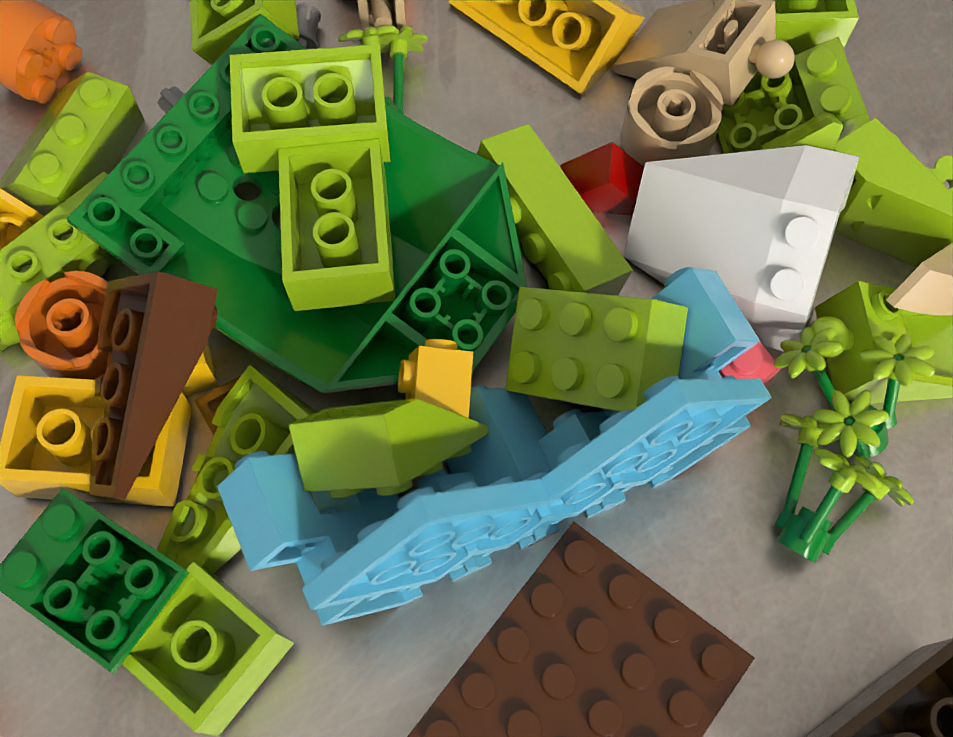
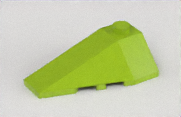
M249 365L217 408L211 422L218 426L206 455L198 453L192 470L197 471L198 474L187 499L176 504L157 551L184 569H187L194 561L214 574L241 549L217 486L236 469L235 464L237 461L251 453L266 451L269 455L294 454L296 457L289 424L317 411L263 372Z

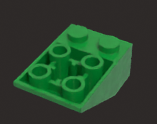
M62 488L1 562L0 592L114 674L189 572Z

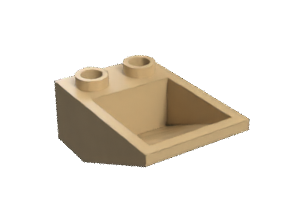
M693 0L657 9L613 64V72L639 79L647 72L660 67H675L674 72L688 75L691 69L709 78L720 91L723 104L732 106L757 71L770 79L781 78L793 67L795 56L792 47L787 42L776 40L775 1Z

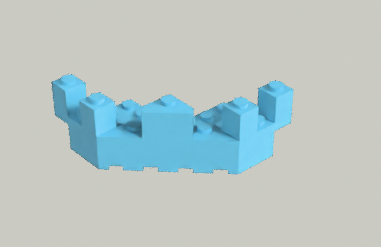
M685 267L671 274L664 282L665 288L651 298L688 307L678 376L665 378L651 386L644 393L647 401L633 411L625 410L621 412L602 408L604 412L582 413L580 409H574L555 419L552 423L554 429L547 434L527 394L506 391L505 388H487L485 385L471 388L469 419L487 425L489 434L470 445L471 452L459 457L445 459L443 462L449 474H447L446 470H439L424 476L417 482L419 489L409 493L400 500L397 494L378 495L376 488H365L357 494L341 498H332L330 490L305 492L295 455H269L266 451L251 453L237 461L235 464L236 469L217 488L249 570L296 562L305 583L302 590L311 611L316 610L322 626L403 606L423 596L419 587L423 584L436 582L446 574H449L452 582L492 564L489 554L494 551L509 548L516 542L520 550L559 533L560 528L557 523L564 518L574 517L584 512L587 519L625 502L626 497L623 492L633 486L644 485L649 482L653 489L670 481L751 427L746 415L772 398L760 378L736 379L734 375L722 378L718 371L759 343L760 340L716 271Z

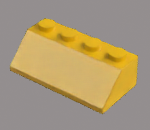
M448 0V3L579 94H585L613 66L629 46L645 19L643 15L620 0Z

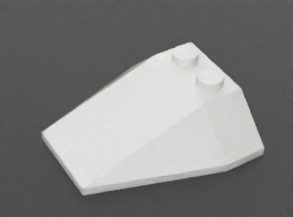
M803 145L645 162L623 257L663 284L671 274L685 267L716 271L756 333L761 344L783 351L780 347L782 341L792 339L800 342L802 330L810 326L815 309L812 306L837 220L840 211L845 208L860 156Z

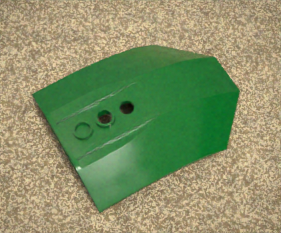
M262 14L254 20L66 218L69 224L138 275L159 271L218 289L215 301L217 321L214 328L275 368L321 393L398 384L401 361L409 360V354L418 346H425V341L429 339L454 341L458 343L457 350L473 352V372L516 313L519 287H527L503 162L501 165L485 159L425 128L385 104L390 162H384L386 172L396 299L388 302L294 311L282 282L281 228L277 227L272 220V214L276 209L280 208L279 171L243 173L232 142L230 55L307 49ZM251 182L259 187L261 195L255 200L245 201L236 196L234 189L240 183Z

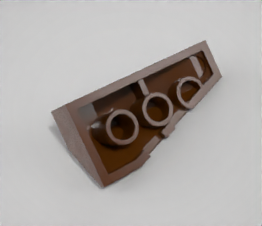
M159 271L108 281L97 344L98 350L107 352V369L104 376L100 375L95 381V396L101 397L105 408L104 417L100 418L93 429L89 495L126 499L208 343L209 334L214 329L217 321L215 301L218 289Z

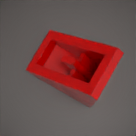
M613 142L560 164L561 170L591 212L633 216L644 166Z

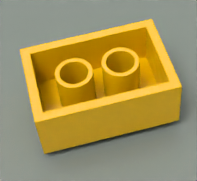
M16 376L0 441V485L16 497L54 499L59 491L64 488L82 501L175 507L192 413V406L183 393L180 394L126 499L123 500L89 495L93 429L100 418L104 417L105 408L101 397L95 396L96 380Z

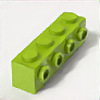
M526 124L481 140L477 155L498 165H501L502 162L504 164L517 237L522 244L525 256L531 263L536 264L548 282L549 289L618 296L633 269L532 127Z
M104 171L0 250V353L9 346L20 342L18 330L15 328L16 310L22 298L35 284L46 278L49 282L66 277L64 272L85 271L101 277L108 267L118 260L69 224L66 219L108 175Z

